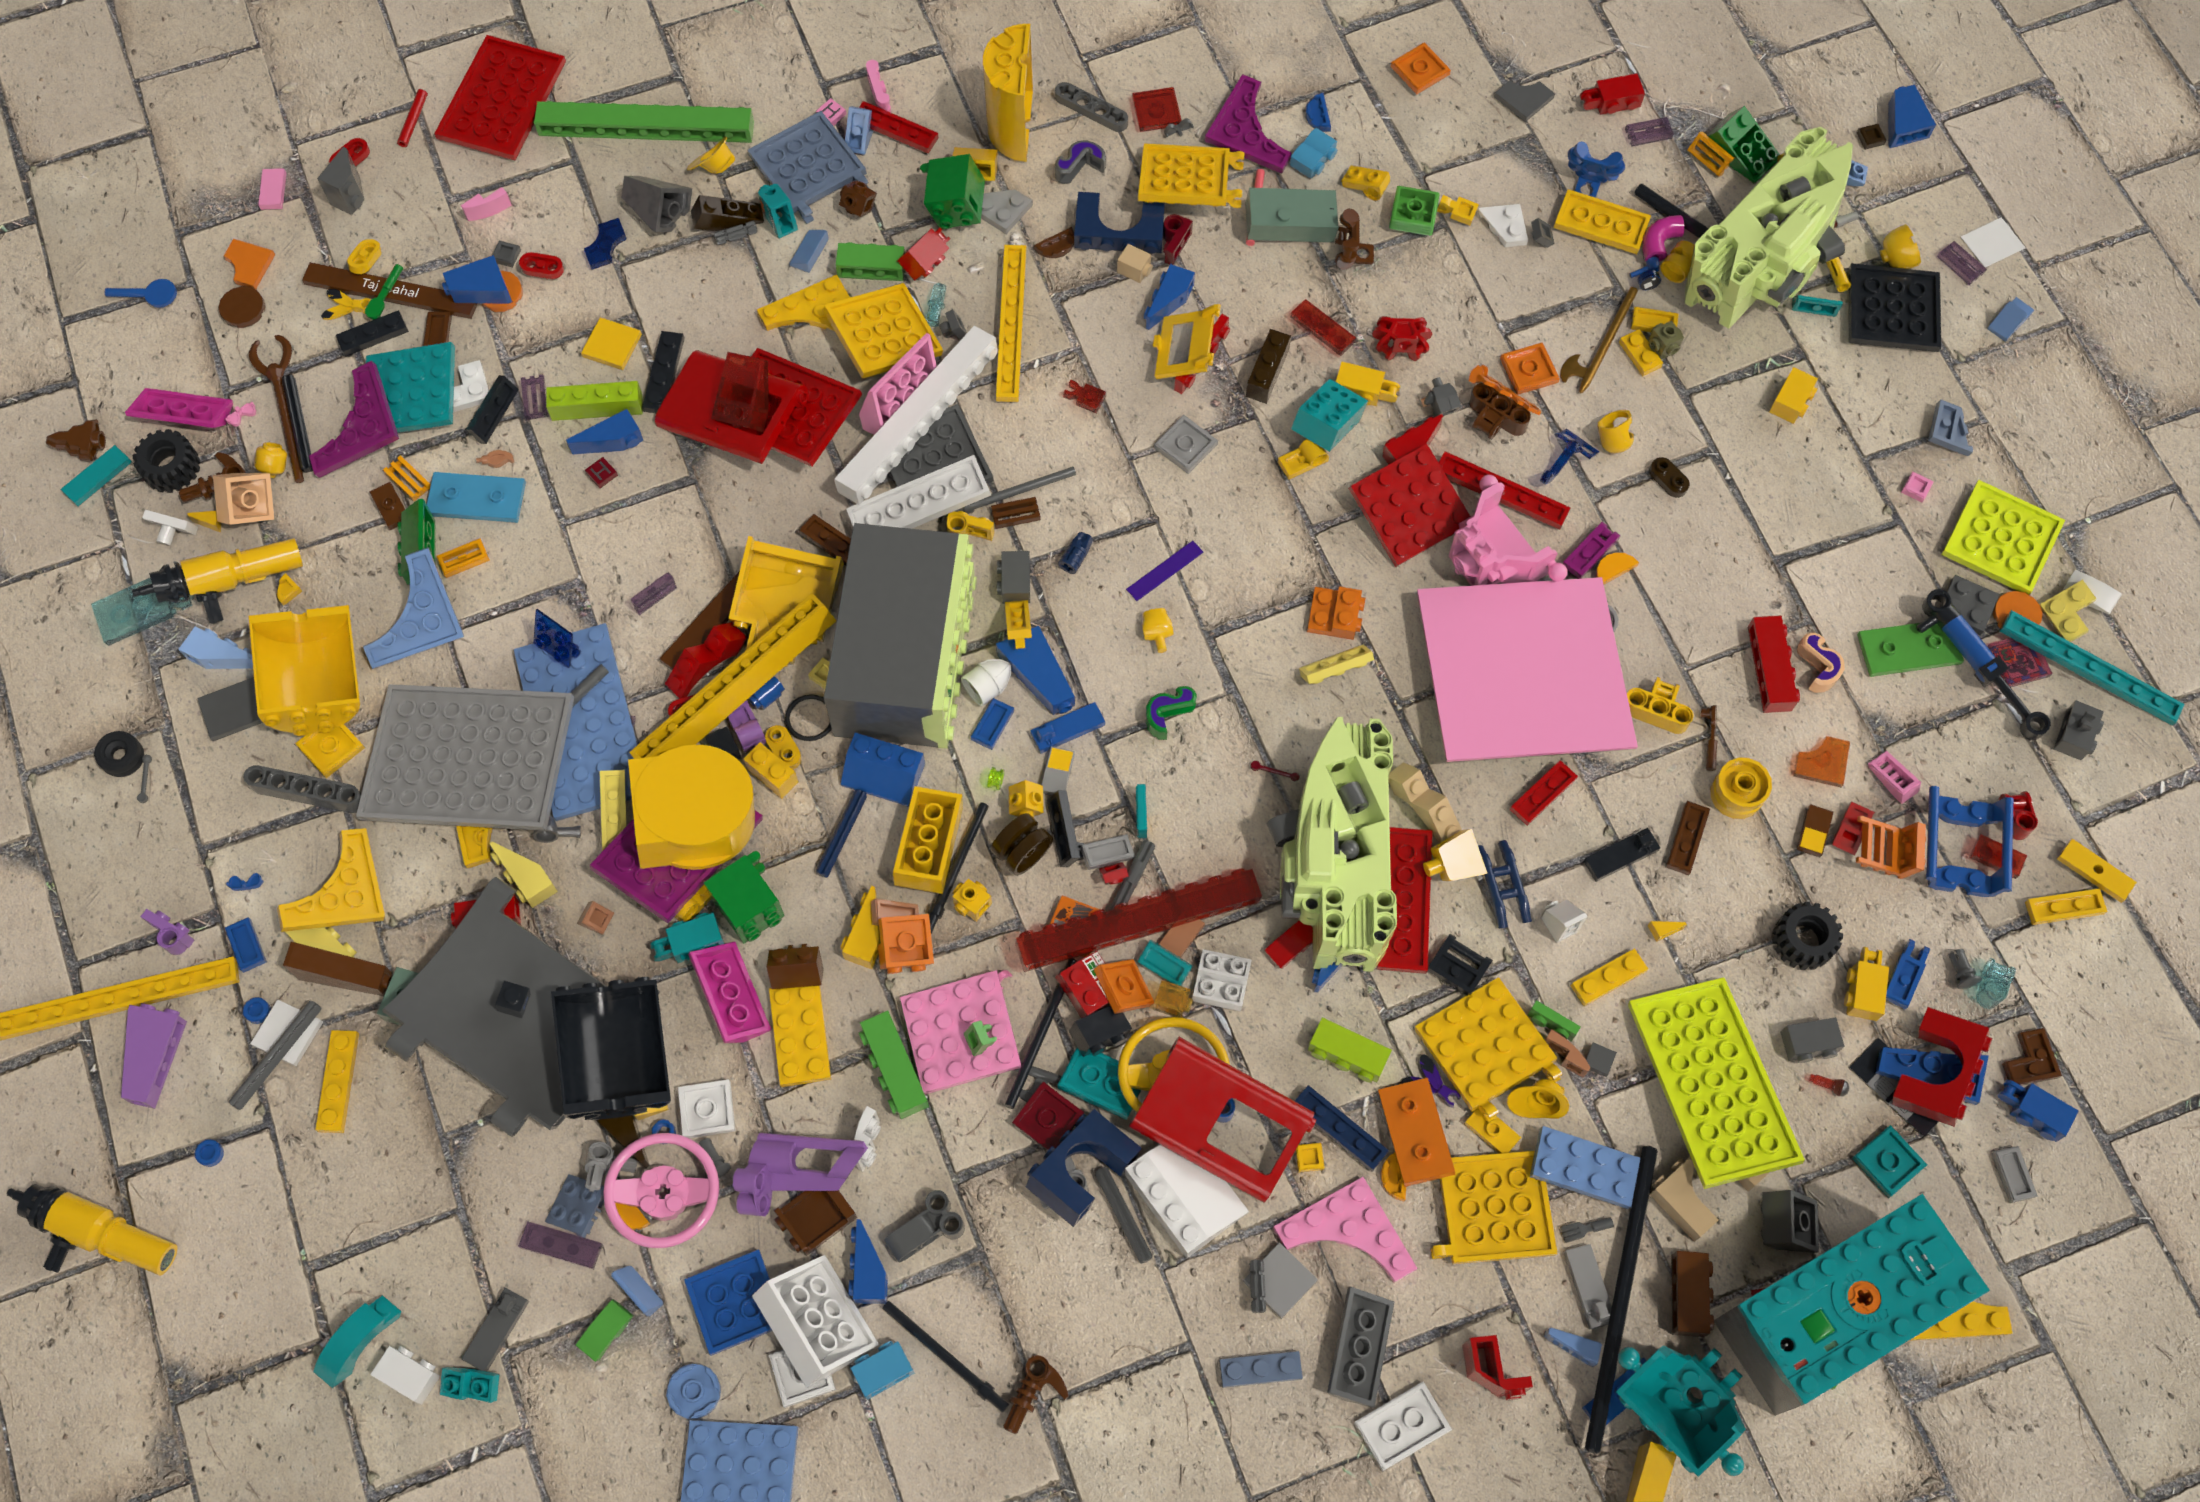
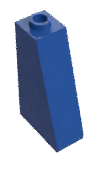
M1039 626L1031 629L1032 638H1025V648L1016 649L1015 639H1006L996 643L998 658L1011 664V671L1053 715L1066 713L1075 706V696Z

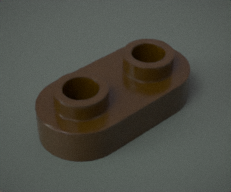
M1659 457L1653 460L1649 468L1650 476L1670 496L1675 498L1683 497L1690 486L1688 478L1669 459Z

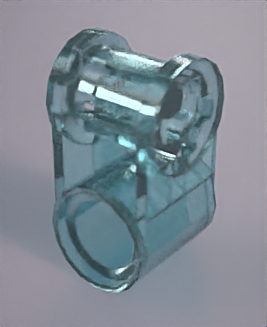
M1993 958L1988 959L1983 968L1982 981L1976 994V999L1980 1006L1986 1009H1993L2006 999L2011 982L2015 976V967H2006L1996 963ZM1988 991H1991L1996 998L1992 997Z

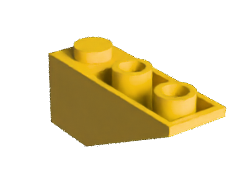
M872 885L869 892L863 894L860 902L862 908L859 914L854 915L850 925L852 928L849 937H844L840 948L843 950L842 954L845 960L872 969L879 955L878 945L881 944L879 926L872 925L871 901L875 898L877 899L875 886Z

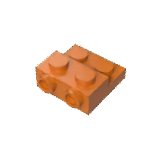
M1340 586L1338 590L1315 587L1307 632L1354 640L1355 632H1360L1362 618H1358L1359 611L1364 610L1366 599L1361 597L1362 590Z
M929 914L881 917L878 919L881 944L878 945L880 970L887 969V974L902 973V968L911 967V972L925 971L926 966L934 964Z

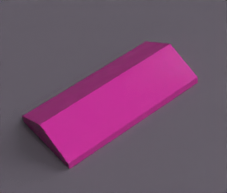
M145 388L125 411V414L131 417L216 428L226 425L225 419L230 414L233 401L231 399Z
M736 942L689 953L724 1043H744L771 1030Z

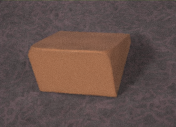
M591 901L586 905L577 924L603 935L614 912Z

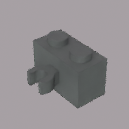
M2076 700L2066 710L2053 750L2078 760L2084 759L2088 754L2091 755L2097 746V741H2095L2096 734L2100 733L2104 725V721L2101 720L2104 711Z

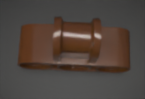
M1478 383L1474 386L1469 405L1479 415L1472 425L1473 429L1478 428L1486 433L1491 440L1501 428L1514 436H1521L1526 432L1531 419V414L1528 410L1509 397L1500 394L1493 387L1484 383Z

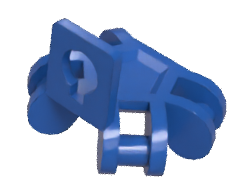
M1583 141L1578 142L1575 147L1568 150V166L1579 177L1575 191L1581 193L1580 188L1585 186L1586 183H1590L1593 192L1588 196L1596 198L1600 184L1605 183L1607 180H1617L1626 167L1620 152H1613L1603 160L1591 157L1588 145Z

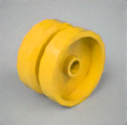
M1740 757L1730 760L1721 768L1713 780L1710 788L1711 800L1715 808L1723 815L1732 819L1751 817L1768 799L1772 790V778L1768 770L1758 761Z

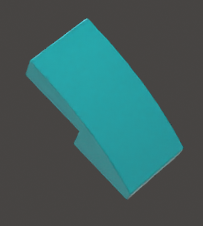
M442 1368L440 1395L459 1400L471 1398L488 1403L495 1402L498 1396L500 1374L466 1368Z

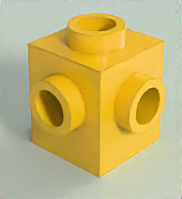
M1027 780L1009 786V814L1018 817L1029 813L1034 818L1044 813L1043 786Z
M969 878L964 884L962 882L959 883L952 893L954 909L964 917L968 915L976 922L992 905V898L987 893L986 887L978 881L974 883Z

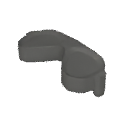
M1185 118L1178 125L1168 124L1164 134L1168 137L1178 133L1181 137L1183 130L1194 128L1190 119Z

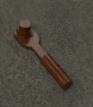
M1712 705L1711 707L1701 709V718L1711 719V739L1708 740L1706 760V770L1708 771L1716 770L1718 743L1715 740L1717 705Z

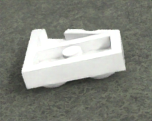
M1520 204L1482 207L1478 209V216L1480 218L1483 217L1488 222L1489 229L1498 236L1499 241L1504 247L1527 245L1528 237Z

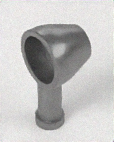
M549 816L547 830H534L533 837L535 840L543 843L554 842L558 837L581 838V826L557 827L555 819Z

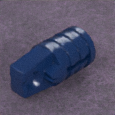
M1079 532L1058 561L1059 567L1070 574H1076L1089 552L1093 542L1092 536Z

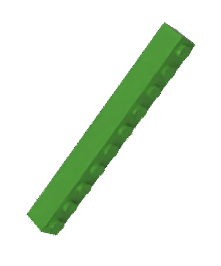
M537 101L534 124L539 136L719 142L724 137H727L726 142L752 143L754 118L752 109L744 107Z

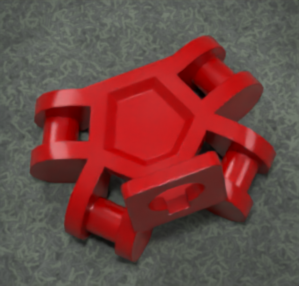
M1382 316L1378 319V327L1374 328L1372 336L1380 340L1376 350L1383 352L1388 361L1392 360L1397 353H1407L1411 360L1417 361L1422 353L1425 354L1430 350L1426 340L1432 337V331L1426 328L1427 321L1423 317L1412 319ZM1391 339L1394 340L1392 347L1388 345Z

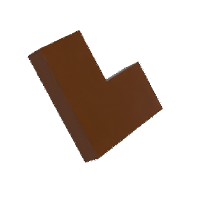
M2045 1028L2021 1032L2017 1035L2025 1058L2006 1061L2002 1064L2008 1080L2024 1086L2062 1077Z

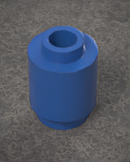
M773 676L748 699L756 709L760 707L765 710L782 696L781 693L785 688Z

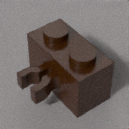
M802 944L801 948H793V945H788L787 949L769 950L766 967L772 989L822 985L824 968L819 946L807 947V944Z

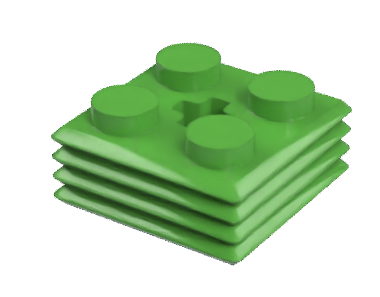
M1397 186L1389 228L1431 236L1434 229L1440 193Z

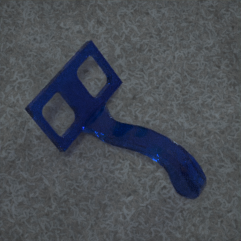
M1566 428L1558 433L1557 437L1566 442L1567 447L1553 466L1543 472L1540 482L1544 485L1552 482L1573 454L1580 452L1588 459H1592L1600 451ZM1563 434L1569 435V436L1572 437L1574 440L1568 439V438H1567L1566 436H1564ZM1582 447H1586L1591 452H1593V454L1588 453Z

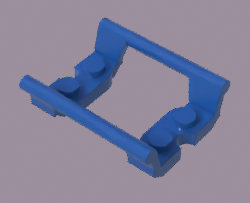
M1930 786L1926 867L1928 886L1935 890L1953 892L1956 887H1962L1966 890L1967 895L1979 897H1995L2003 892H2011L2014 799L2005 797L1993 804L1972 801L1969 806H1963L1959 803L1958 798L1939 796L1940 788L1938 786ZM1939 817L1946 823L1969 827H1980L1983 824L2003 822L2002 867L1992 876H1987L1977 869L1952 865L1937 868Z

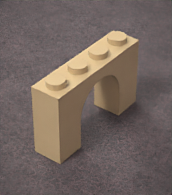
M1691 1157L1686 1161L1681 1158L1670 1168L1673 1173L1668 1178L1663 1174L1652 1184L1655 1190L1650 1196L1695 1242L1718 1221V1218L1700 1201L1694 1192L1692 1176L1695 1166ZM1769 1173L1738 1180V1182L1747 1191H1750Z

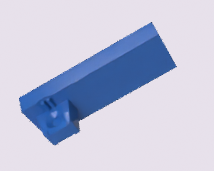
M1096 702L1034 728L1030 730V734L1040 754L1051 750V746H1060L1105 726V720Z

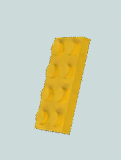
M1567 189L1553 228L1638 254L1651 215Z
M820 986L784 989L769 988L781 1088L832 1080Z

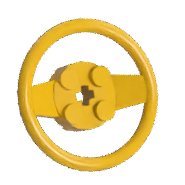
M1180 1017L1157 1019L1139 1028L1126 1042L1118 1062L1119 1085L1128 1104L1138 1112L1142 1103L1137 1099L1132 1088L1150 1091L1170 1051L1169 1049L1156 1054L1152 1059V1063L1128 1065L1134 1048L1148 1034L1169 1027L1191 1030L1209 1042L1215 1050L1217 1058L1230 1065L1227 1052L1218 1037L1204 1025Z

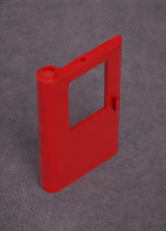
M695 350L689 356L655 415V424L664 430L763 464L795 407H802L808 401L809 393L804 385L700 350ZM739 384L782 399L762 435H755L715 421L735 385Z
M1178 1036L1167 1055L1164 1066L1128 1127L1265 1203L1305 1132L1310 1133L1316 1123V1119L1313 1118L1314 1112ZM1234 1098L1291 1130V1136L1269 1174L1257 1171L1207 1142L1208 1135L1229 1099Z

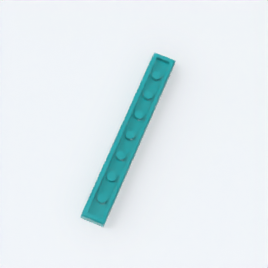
M2012 610L2008 613L1999 632L2172 726L2177 723L2185 705L2184 703Z

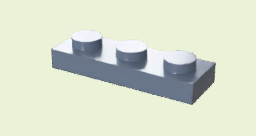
M1299 1351L1219 1360L1223 1388L1303 1379Z

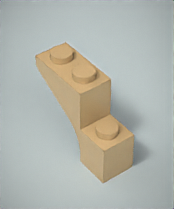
M1403 762L1389 773L1388 783L1394 795L1403 799L1414 809L1427 828L1433 831L1432 834L1439 843L1462 830L1447 797L1429 789L1420 769Z

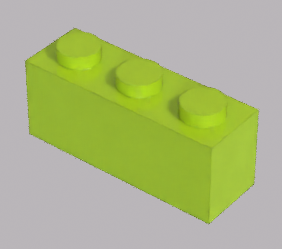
M1323 1017L1308 1047V1051L1312 1052L1311 1055L1322 1061L1327 1059L1335 1063L1334 1065L1338 1069L1357 1073L1361 1080L1369 1083L1372 1081L1378 1082L1392 1051Z

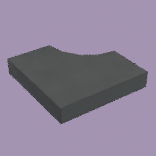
M1508 81L1495 92L1494 98L1526 122L1553 100L1555 93L1540 81L1527 86Z

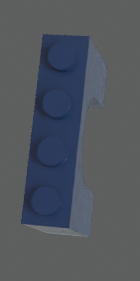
M1078 192L1074 248L1082 250L1124 251L1126 246L1130 244L1149 254L1162 253L1165 203H1147L1143 201L1142 217L1139 223L1131 229L1118 231L1106 227L1099 218L1100 193Z
M1095 1109L1088 1116L1083 1114L1076 1122V1128L1072 1132L1070 1130L1066 1131L1059 1140L1061 1144L1057 1148L1052 1146L1044 1155V1161L1040 1165L1038 1163L1034 1164L1027 1173L1029 1179L1025 1187L1072 1227L1090 1210L1095 1197L1071 1178L1066 1169L1065 1160L1075 1154H1089L1100 1159L1121 1177L1125 1172V1168L1137 1159L1142 1149Z

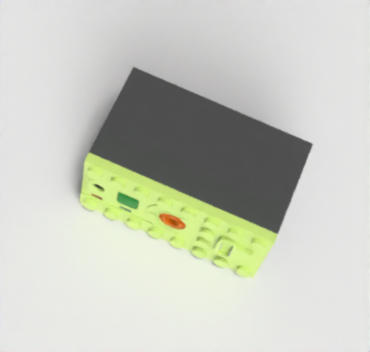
M854 523L824 693V701L834 737L853 739L854 734L858 733L890 743L948 749L949 740L953 741L955 727L951 726L952 718H957L958 704H955V697H960L961 683L958 682V677L963 675L964 661H961V657L967 651V640L964 637L965 632L969 633L971 620L969 618V611L973 610L974 598L972 597V592L976 590L977 577L974 576V562H971L973 544L969 543L968 534Z

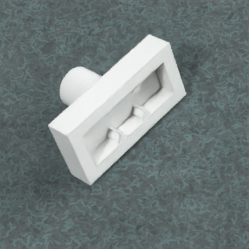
M145 510L142 517L153 524L161 526L156 541L171 546L176 530L196 535L198 526L188 521Z

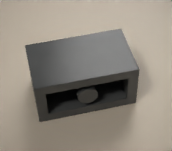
M1001 551V560H997V574H1002V581H997V595H1002V604L1028 600V603H1030V551Z
M1836 1017L1787 1025L1780 1032L1788 1061L1797 1060L1798 1063L1812 1061L1813 1057L1817 1056L1829 1059L1838 1056V1052L1845 1047Z

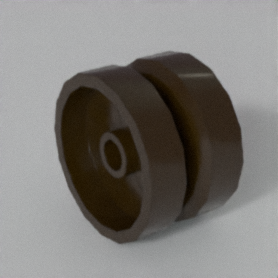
M1029 813L1022 814L1011 821L998 834L990 848L991 852L999 860H1006L1007 869L1015 876H1019L1031 869L1046 854L1053 842V837L1044 828L1037 829L1038 822Z

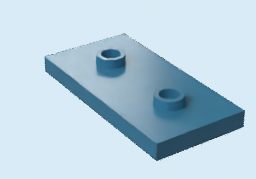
M434 472L427 506L433 517L518 523L526 481L524 478Z

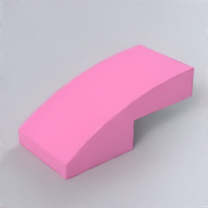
M502 187L484 199L480 194H477L461 205L468 221L493 216L512 206L507 192Z

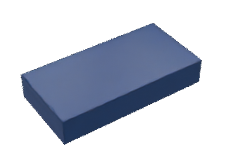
M993 698L971 735V740L993 750L1014 713V707Z
M249 917L225 927L240 971L245 973L267 963L255 928Z

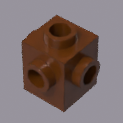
M854 181L844 185L841 189L839 205L845 208L848 213L862 217L871 212L877 193L869 189L865 183Z

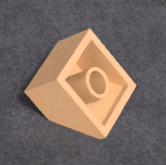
M270 473L213 475L217 522L231 525L274 520Z

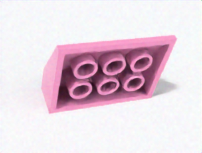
M926 333L869 390L859 413L863 430L875 435L937 367L930 334Z

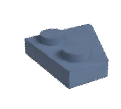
M1944 400L1938 401L1928 441L1969 456L1973 453V447L1969 446L1966 435L1969 432L1967 425L1964 423L1962 407Z

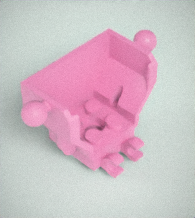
M1493 475L1482 477L1479 484L1482 494L1478 499L1475 514L1459 524L1460 529L1454 532L1455 536L1449 552V558L1453 562L1456 574H1462L1471 586L1536 582L1548 574L1554 581L1564 580L1568 571L1564 564L1555 561L1558 554L1556 550H1552L1547 546L1536 553L1499 507L1503 490H1505L1504 484L1498 483V480Z

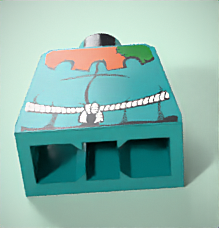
M778 184L761 186L758 191V197L762 211L777 237L780 239L797 231L798 226L788 196ZM777 212H781L783 214L781 218L779 217Z

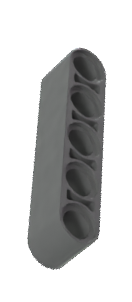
M259 765L247 768L243 776L244 781L257 794L348 813H357L361 793L351 784ZM262 777V779L259 782L255 783L256 779ZM285 781V784L278 788V785ZM309 786L306 791L301 792L304 787ZM332 791L329 796L324 797L325 793ZM355 796L352 801L347 802L349 797Z

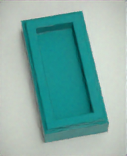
M1137 784L1138 838H1147L1146 784Z
M1149 940L1137 961L1177 987L1183 985L1193 965L1153 940Z

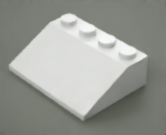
M1162 1145L1148 1151L1125 1168L1127 1179L1186 1259L1249 1213L1248 1209L1226 1181Z
M825 1255L768 1280L752 1295L806 1388L824 1380L879 1346Z

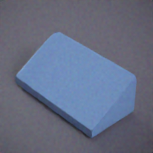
M809 230L789 263L790 266L810 273L829 240L828 232L826 230Z
M626 1266L611 1273L613 1279L647 1317H650L663 1305V1301L632 1266Z

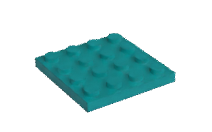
M452 342L366 355V363L373 361L377 365L397 433L453 424L455 346Z

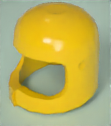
M1629 410L1613 411L1605 415L1598 422L1597 426L1601 445L1607 452L1621 453L1633 445L1634 434L1629 432V426L1632 423V415ZM1616 418H1627L1625 422L1614 427L1613 422Z

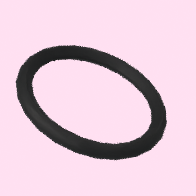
M814 694L803 695L789 705L785 714V724L794 737L803 741H816L826 736L832 730L830 723L823 732L815 736H803L797 733L790 723V714L793 708L801 701L814 699L825 704L824 697Z

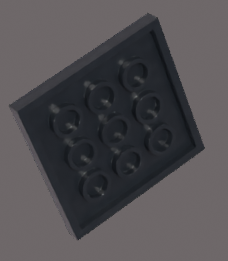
M1850 264L1849 343L1931 352L1940 351L1942 347L1940 272Z

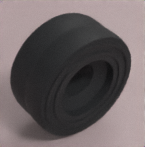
M124 731L108 733L98 741L95 747L94 757L97 764L111 776H129L136 772L143 763V746L130 733ZM125 749V755L121 759H114V753L117 750Z

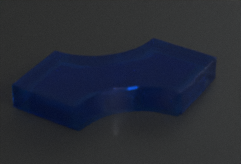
M619 218L598 224L599 233L596 240L584 248L592 270L613 263L612 254L618 244L627 239Z

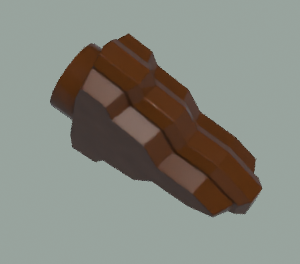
M95 419L85 420L81 425H73L68 431H58L46 437V444L56 450H66L70 456H78L82 461H93L97 456V451L105 448L106 438L104 432L100 431L99 421Z

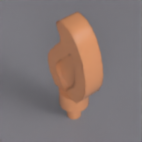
M494 450L489 452L488 455L476 458V462H482L483 465L488 464L490 467L499 468L507 462L514 463V458L507 451Z

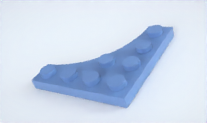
M429 547L405 555L410 574L408 601L400 618L390 630L373 642L363 646L372 669L464 637Z

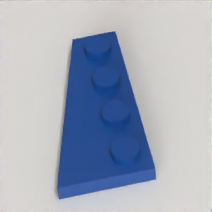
M1883 1047L1879 1053L1875 1073L1898 1081L1901 1075L1904 1074L1930 1084L1940 1085L1956 1079L1962 1071V1064L1956 1054ZM1981 1055L1980 1059L1984 1060L1980 1075L1974 1074L1972 1082L1976 1083L1973 1094L1971 1098L1966 1096L1964 1102L1974 1105L1980 1103L1989 1055Z

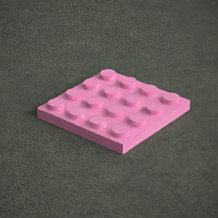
M997 970L900 997L918 1076L924 1094L1021 1068L1022 1065ZM982 1021L983 1026L990 1024L992 1028L987 1032L989 1038L997 1037V1040L992 1046H988L982 1054L973 1056L965 1039L964 1032L972 1023Z

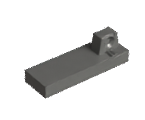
M504 1288L461 1360L479 1370L488 1371L530 1301Z

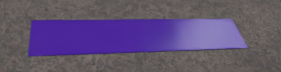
M1191 541L1126 590L1138 601L1204 552L1194 541Z

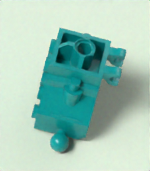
M1663 1345L1644 1364L1640 1362V1355L1636 1349L1632 1347L1621 1349L1618 1354L1619 1364L1623 1368L1632 1369L1635 1372L1616 1391L1620 1396L1621 1403L1638 1414L1642 1425L1650 1431L1653 1430L1660 1437L1661 1444L1681 1459L1682 1466L1688 1472L1695 1473L1699 1477L1719 1458L1722 1469L1726 1474L1730 1476L1740 1475L1744 1470V1461L1740 1455L1729 1453L1727 1449L1746 1430L1735 1408L1736 1402L1733 1398L1736 1394L1731 1390L1743 1375L1734 1368L1721 1380L1710 1369L1723 1356L1715 1347L1701 1360L1696 1354L1693 1357L1688 1354L1684 1356ZM1692 1387H1696L1702 1392V1399L1695 1398L1692 1395Z

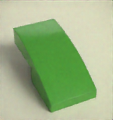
M611 1300L587 1328L576 1346L593 1361L600 1360L612 1341L621 1335L634 1315L616 1300Z

